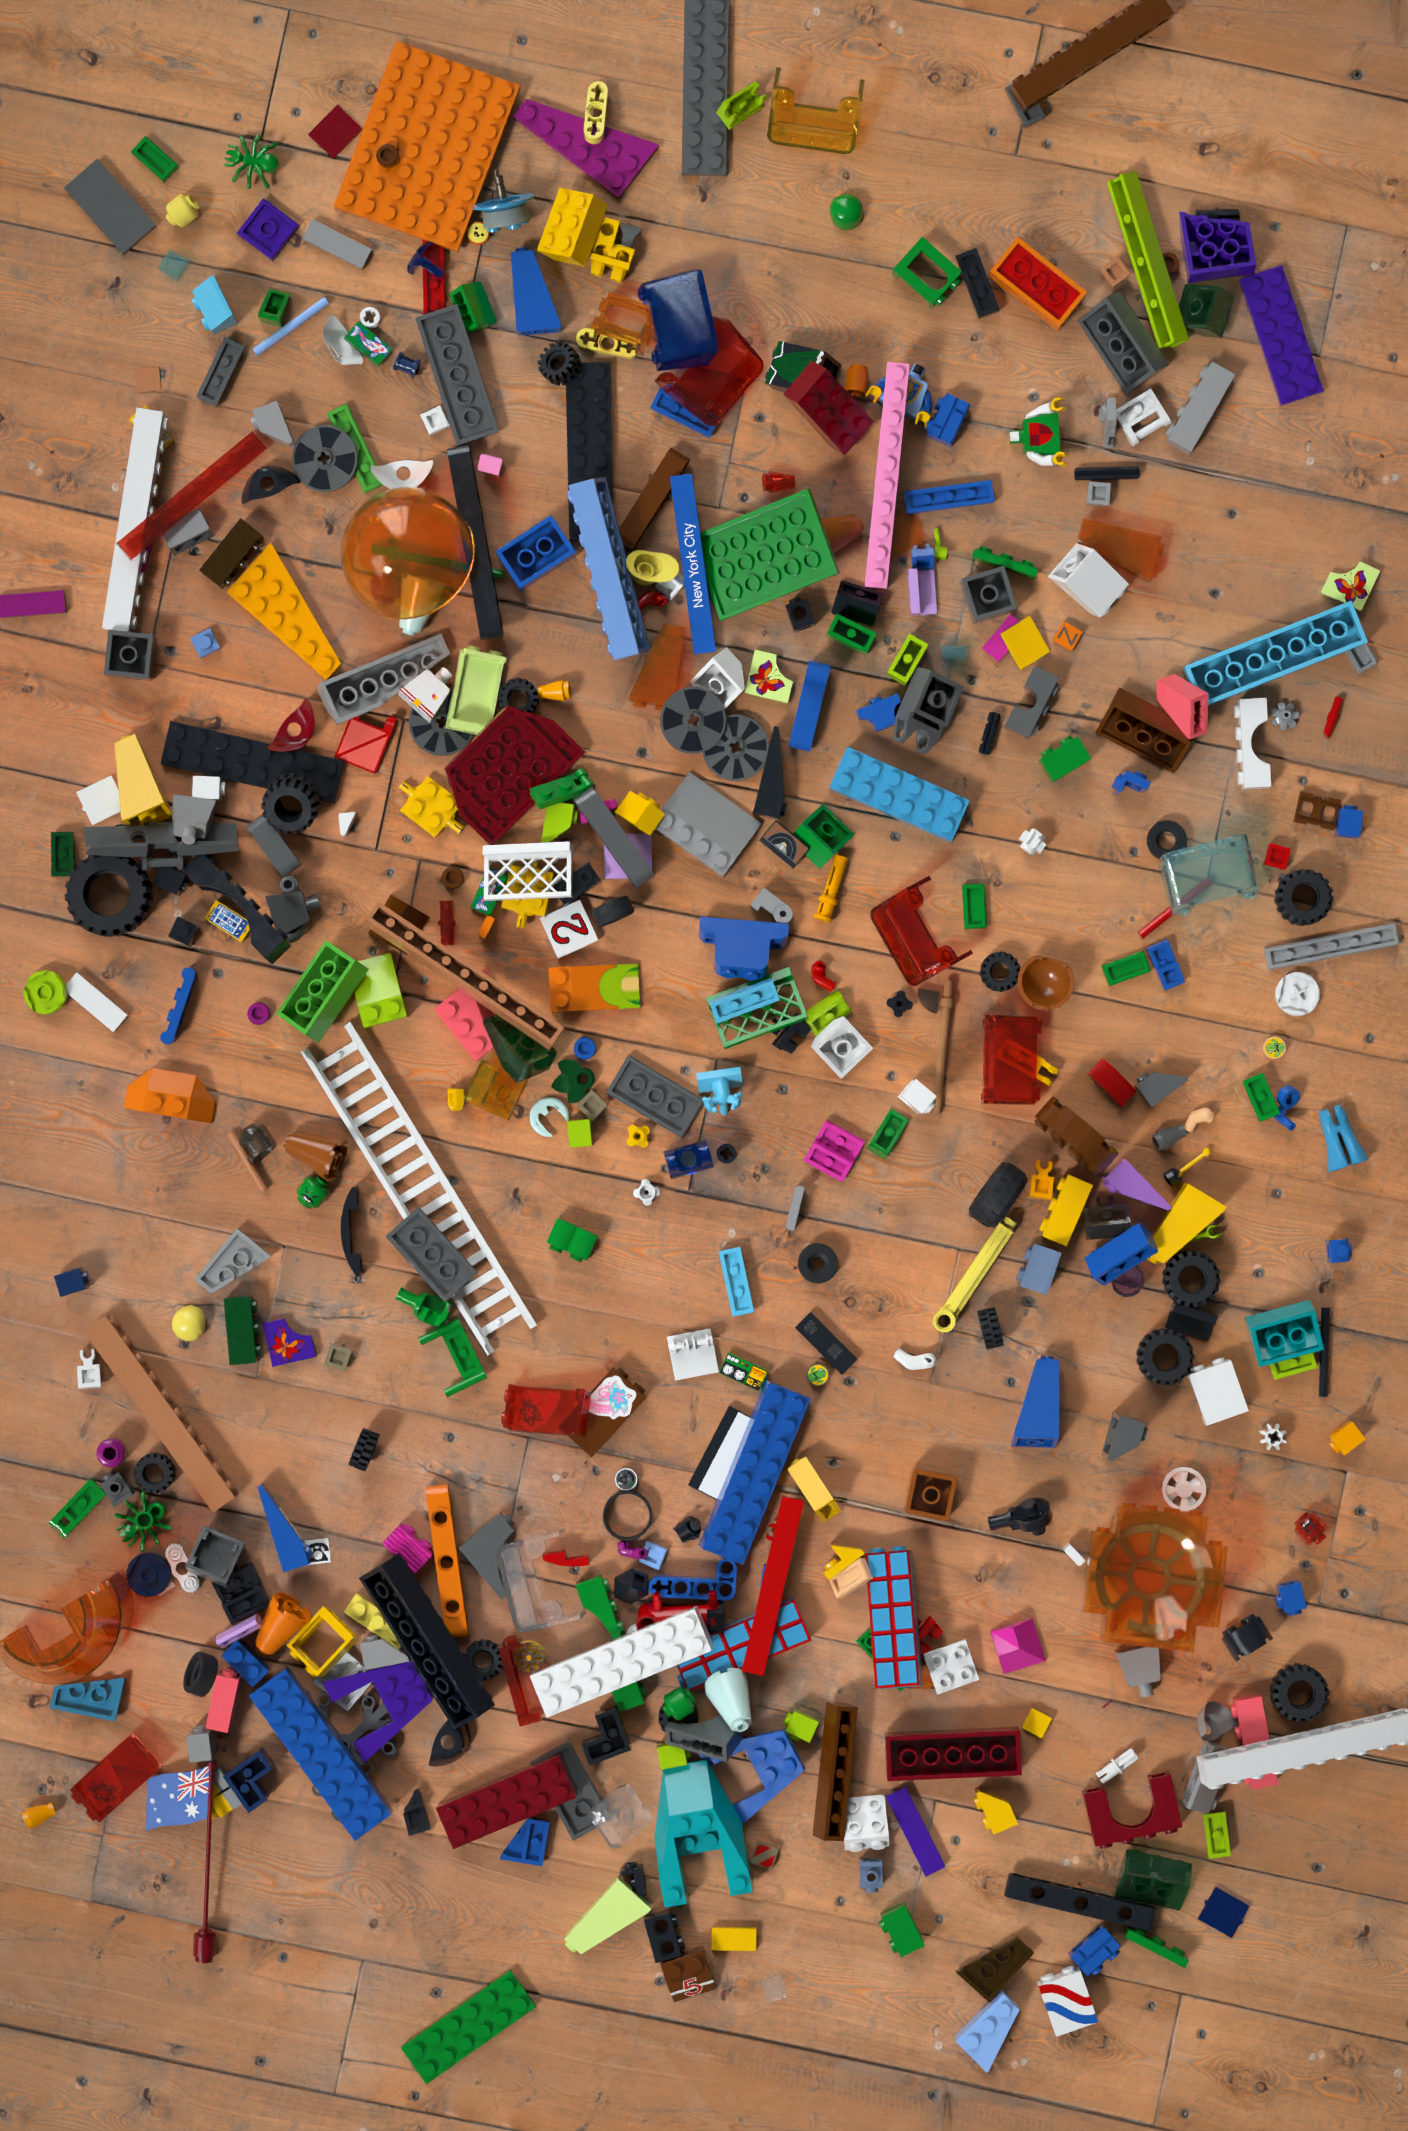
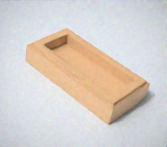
M860 1558L829 1581L836 1598L842 1599L873 1579L865 1558Z

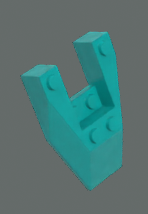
M708 1760L688 1762L687 1765L663 1769L654 1839L665 1908L687 1904L689 1900L681 1856L717 1849L722 1850L730 1896L752 1893L755 1885L742 1820Z

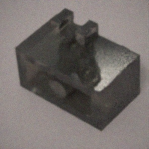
M1108 1196L1106 1206H1103L1100 1202V1197H1095L1096 1207L1083 1208L1086 1240L1117 1237L1131 1227L1128 1203L1113 1205V1196Z

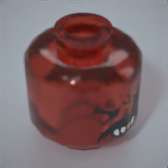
M1306 1512L1294 1523L1296 1525L1294 1529L1295 1534L1306 1545L1313 1543L1319 1545L1327 1537L1324 1533L1327 1531L1328 1526L1316 1513L1309 1514Z

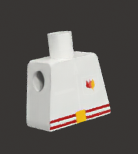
M444 667L436 675L427 669L401 688L398 695L425 720L431 723L450 694V689L445 684L452 677V674Z

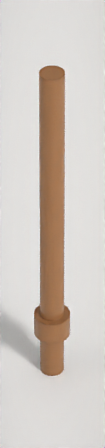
M949 980L944 981L943 998L940 1000L942 1013L934 1094L937 1097L934 1099L936 1105L932 1108V1113L941 1114L950 1012L954 1004V999H952L953 981Z

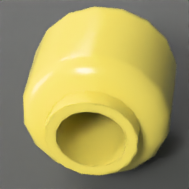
M180 194L166 205L168 213L166 218L173 226L177 224L184 228L198 217L199 205L191 195Z

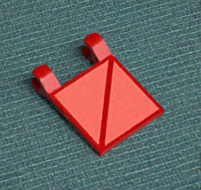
M359 715L348 721L334 758L376 774L397 723V718L388 716L384 729L359 720L361 717Z

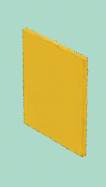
M1030 615L1000 633L1020 670L1050 652Z

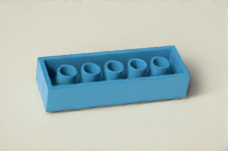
M850 747L846 748L829 787V790L949 843L952 842L970 801Z

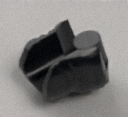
M687 1516L682 1522L676 1524L673 1530L677 1532L681 1542L686 1543L689 1540H695L700 1537L701 1522L693 1516Z

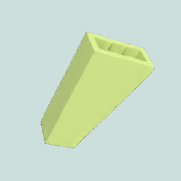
M618 1875L566 1933L564 1938L566 1941L565 1945L572 1952L578 1951L582 1954L649 1913L652 1905L641 1895L637 1896V1891L632 1890V1887Z

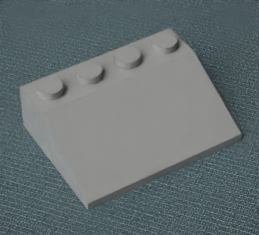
M689 772L661 809L665 815L655 830L723 878L762 823Z

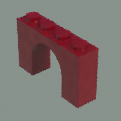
M1169 1771L1147 1776L1152 1798V1808L1147 1818L1135 1825L1119 1823L1112 1817L1104 1786L1082 1791L1095 1847L1099 1846L1100 1849L1112 1847V1843L1121 1841V1844L1134 1842V1838L1143 1836V1839L1156 1837V1833L1165 1831V1834L1178 1832V1828L1183 1827Z

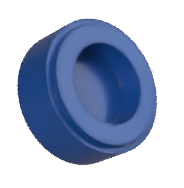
M580 1038L574 1044V1053L580 1059H590L596 1052V1045L590 1038Z

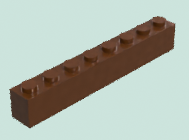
M1141 0V3L1136 6L1134 4L1129 5L1122 11L1123 14L1119 17L1112 16L1104 22L1105 26L1102 28H1093L1086 33V38L1079 41L1076 39L1067 46L1068 49L1064 52L1057 51L1049 57L1050 61L1047 63H1038L1030 69L1031 73L1025 77L1023 74L1016 77L1012 81L1013 84L1009 91L1023 113L1169 21L1174 12L1167 1Z

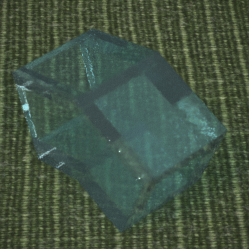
M941 645V659L945 661L967 660L968 645Z

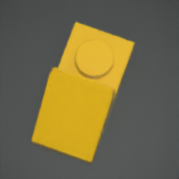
M830 1543L840 1559L836 1560L833 1558L825 1564L824 1567L826 1569L823 1573L828 1580L832 1579L864 1555V1551L858 1547Z

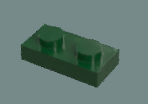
M51 832V876L71 877L69 875L71 870H75L74 832Z

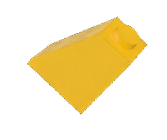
M806 1457L796 1459L791 1463V1467L788 1468L789 1473L823 1523L842 1511Z

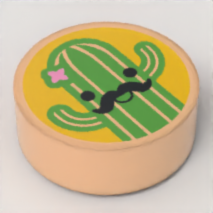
M1279 1037L1266 1039L1262 1047L1263 1053L1270 1059L1282 1057L1286 1050L1284 1041Z

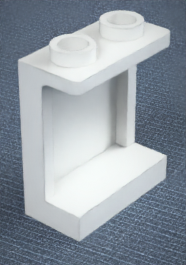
M1224 1357L1211 1361L1212 1365L1204 1367L1201 1364L1191 1368V1372L1187 1376L1190 1379L1202 1414L1203 1423L1206 1426L1249 1411L1232 1362L1229 1359L1225 1360Z

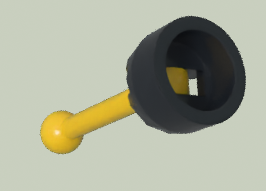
M1204 1148L1199 1156L1180 1170L1171 1168L1163 1173L1167 1183L1172 1188L1176 1187L1182 1181V1173L1203 1157L1210 1156L1211 1149Z

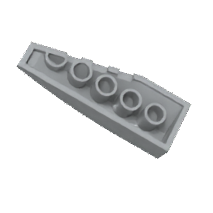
M438 634L323 681L316 688L326 710L338 725L377 709L422 672L431 669L447 657L450 652L442 634Z

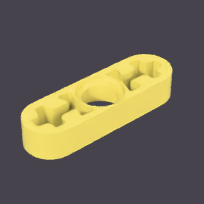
M599 81L593 82L588 87L584 137L590 144L600 143L605 133L608 88L606 84ZM597 90L601 91L599 101H596L595 97ZM593 109H600L602 114L598 117H593L590 115V112ZM593 124H597V132L595 135H591L593 131Z
M589 328L581 329L576 336L577 345L587 351L627 359L635 358L640 351L639 342L633 337ZM585 334H589L590 339L596 340V335H599L598 348L594 347L595 342L588 341L587 345H584L583 340L580 338L585 337ZM603 339H613L615 342L614 347L609 350L604 349L601 345ZM618 340H622L621 345L628 346L629 342L633 343V347L636 350L627 353L625 348L620 347V352H617Z

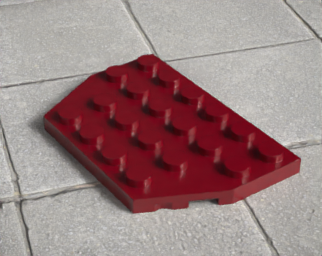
M506 705L457 754L444 770L459 815L489 845H494L535 804L530 796V788L559 779L585 751L554 720Z

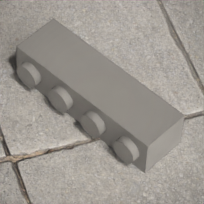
M1213 361L1209 367L1204 365L1198 376L1201 378L1199 385L1196 386L1194 384L1187 395L1191 399L1187 405L1182 404L1177 413V416L1180 417L1176 425L1171 423L1166 432V435L1169 436L1166 443L1188 455L1192 452L1233 380L1234 373Z

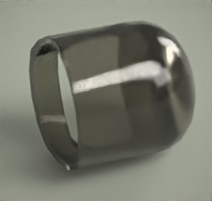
M262 1123L250 1124L238 1135L240 1147L245 1146L249 1151V1158L247 1160L251 1166L262 1161L278 1145L267 1127Z

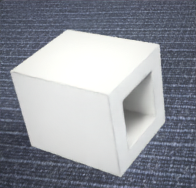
M193 776L192 797L221 801L222 796H225L226 783L222 782L221 777Z

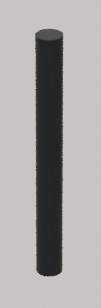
M1321 1307L1320 1334L1324 1350L1320 1351L1319 1397H1328L1330 1308Z

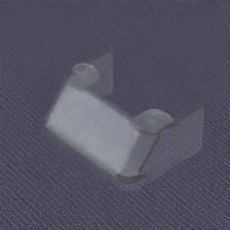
M565 1528L531 1535L504 1544L497 1551V1561L513 1624L520 1632L534 1631L579 1620L586 1615L585 1610L564 1615L561 1604L556 1600L542 1602L532 1558L539 1557L545 1552V1540L562 1535L565 1532Z

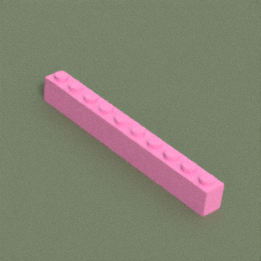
M887 362L865 587L887 589L910 369V364Z

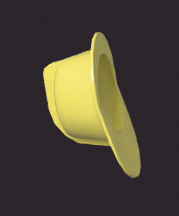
M636 550L631 552L626 559V567L631 573L632 579L640 585L648 586L654 582H668L673 580L679 572V565L675 558L664 553Z

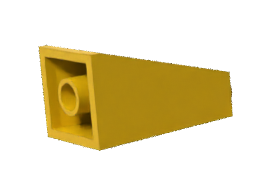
M135 734L122 737L120 741L115 743L120 810L123 822L126 826H143L144 823L164 822L171 819V808L141 742Z
M1183 1183L1170 1204L1172 1208L1165 1212L1152 1234L1159 1252L1147 1260L1155 1265L1157 1262L1164 1264L1224 1212L1226 1206L1190 1184Z

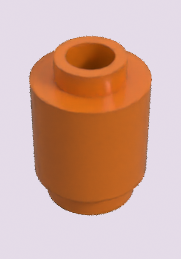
M851 364L850 369L847 370L844 389L852 398L859 399L861 395H866L869 373L867 372L868 367L864 365Z

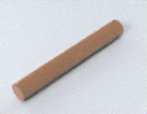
M236 1131L229 1133V1139L260 1192L268 1189V1186Z

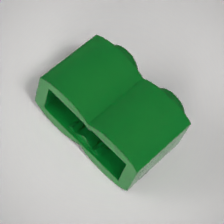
M557 1218L547 1243L551 1244L549 1249L558 1253H562L563 1250L571 1253L570 1258L582 1263L583 1259H589L598 1235Z

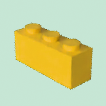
M1069 1174L1065 1178L1061 1177L1056 1188L1060 1190L1057 1198L1053 1197L1048 1206V1210L1051 1212L1048 1218H1043L1039 1230L1042 1231L1040 1236L1067 1247L1093 1185Z

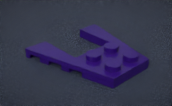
M411 1660L322 1682L332 1703L373 1682L393 1720L392 1722L353 1742L363 1763L433 1701Z

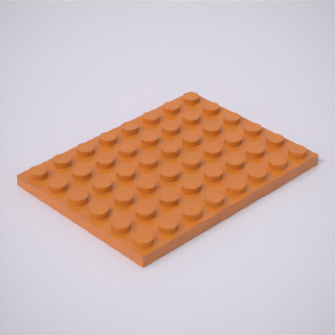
M396 41L336 198L334 208L459 253L475 211L473 210V205L478 203L521 86ZM382 145H393L399 153V161L392 168H384L377 161L376 153Z

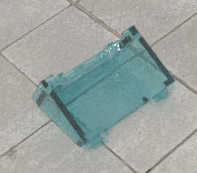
M1247 834L1166 853L1160 857L1158 866L1172 915L1185 916L1190 914L1191 909L1196 905L1236 895L1243 897V900L1255 898L1256 894L1259 893Z

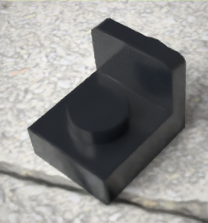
M637 1862L625 1863L624 1867L620 1868V1876L634 1874V1876L630 1877L632 1890H637V1896L645 1895L647 1893L643 1864L637 1865Z

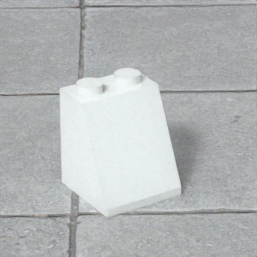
M1078 543L1074 545L1048 576L1090 614L1099 618L1108 613L1111 604L1124 594L1125 588L1129 585L1094 549Z

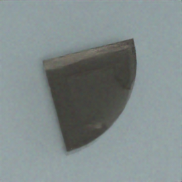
M918 988V998L922 1006L929 1012L937 1014L940 992Z

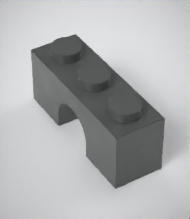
M1034 666L1023 688L1033 693L1035 705L1027 710L1014 706L1004 728L1026 739L1030 735L1035 736L1040 726L1037 721L1040 715L1045 716L1050 706L1046 702L1050 695L1055 696L1060 684L1056 683L1059 677Z

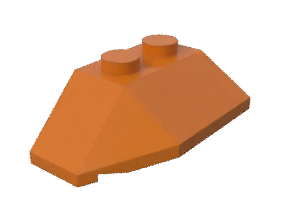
M151 1068L128 1085L124 1108L212 1123L216 1101L197 1075Z

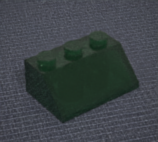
M1126 1849L1121 1862L1115 1896L1180 1911L1190 1887L1192 1863L1169 1859L1160 1855L1142 1853L1138 1850Z

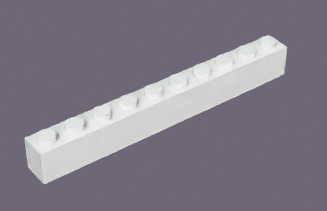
M136 408L102 629L132 632V629L135 630L137 626V616L134 615L136 607L139 608L141 595L138 594L139 585L142 586L144 582V572H141L142 563L146 564L148 551L145 550L146 541L149 542L151 537V528H148L149 520H153L155 512L152 500L153 497H157L158 484H155L156 475L160 476L162 463L159 462L160 453L163 454L165 448V440H162L163 431L166 432L168 428V418L161 411Z
M1399 1709L1197 1756L1200 1781L1209 1789H1218L1222 1787V1784H1240L1244 1779H1261L1265 1777V1774H1282L1286 1772V1769L1291 1768L1304 1769L1308 1764H1325L1329 1759L1342 1760L1348 1758V1755L1355 1753L1357 1755H1364L1369 1753V1750H1385L1393 1744L1407 1745L1408 1709Z

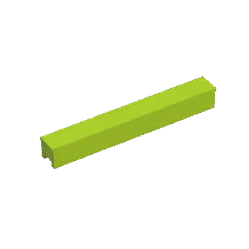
M1137 172L1120 174L1118 178L1107 181L1110 195L1158 348H1174L1189 341Z

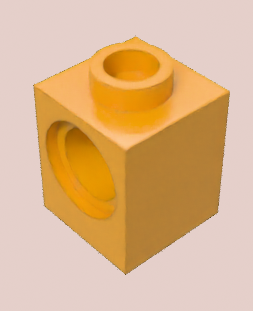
M1350 1420L1328 1436L1331 1440L1328 1444L1336 1454L1340 1452L1344 1456L1366 1440Z

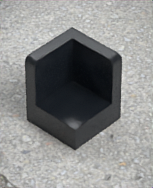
M631 1568L614 1578V1598L633 1604L649 1595L648 1574Z

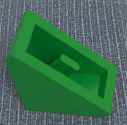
M268 289L258 312L260 322L282 328L290 294Z

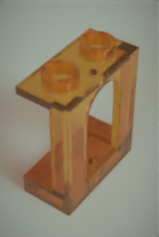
M609 291L607 298H602L598 309V311H601L600 316H595L591 326V329L594 330L593 339H597L598 333L636 346L635 354L643 356L656 325L659 308ZM618 306L647 316L641 333L609 322L605 317L608 308Z

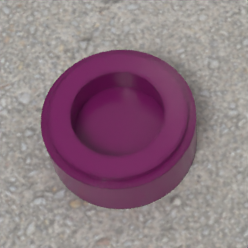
M254 1003L249 1007L247 1016L253 1024L262 1025L269 1020L270 1010L263 1003Z

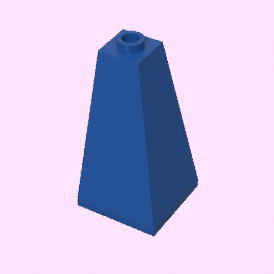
M1042 1356L1036 1360L1011 1440V1447L1056 1448L1059 1440V1360H1054L1052 1356Z

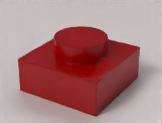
M1269 843L1263 865L1286 870L1291 848Z

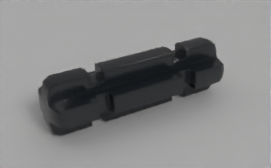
M989 712L988 723L985 725L981 740L983 743L980 744L979 748L980 754H991V744L994 742L998 728L996 725L1000 720L999 713Z

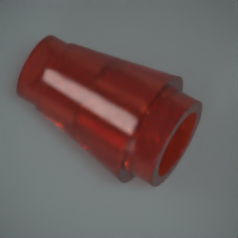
M772 471L762 475L763 491H768V493L795 488L794 475Z

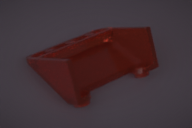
M710 316L702 328V335L709 343L679 378L671 372H663L656 378L655 382L664 392L705 425L715 426L762 373L764 364L761 357L729 319Z

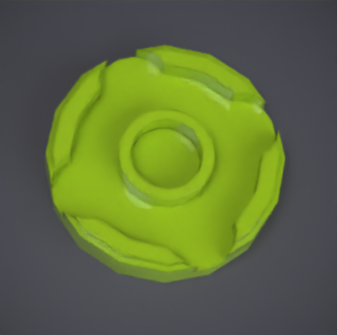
M48 970L38 971L32 974L26 981V987H24L23 992L24 999L28 1007L34 1012L43 1015L56 1013L67 1001V985L62 976L56 972Z

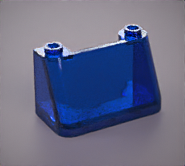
M700 269L689 270L643 282L638 288V298L644 305H649L657 345L651 352V359L653 364H656L657 371L708 366L717 353L718 342L702 271Z

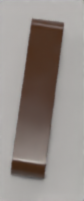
M672 447L666 453L619 528L623 545L632 551L636 548L672 491L670 477L682 475L690 462V458Z

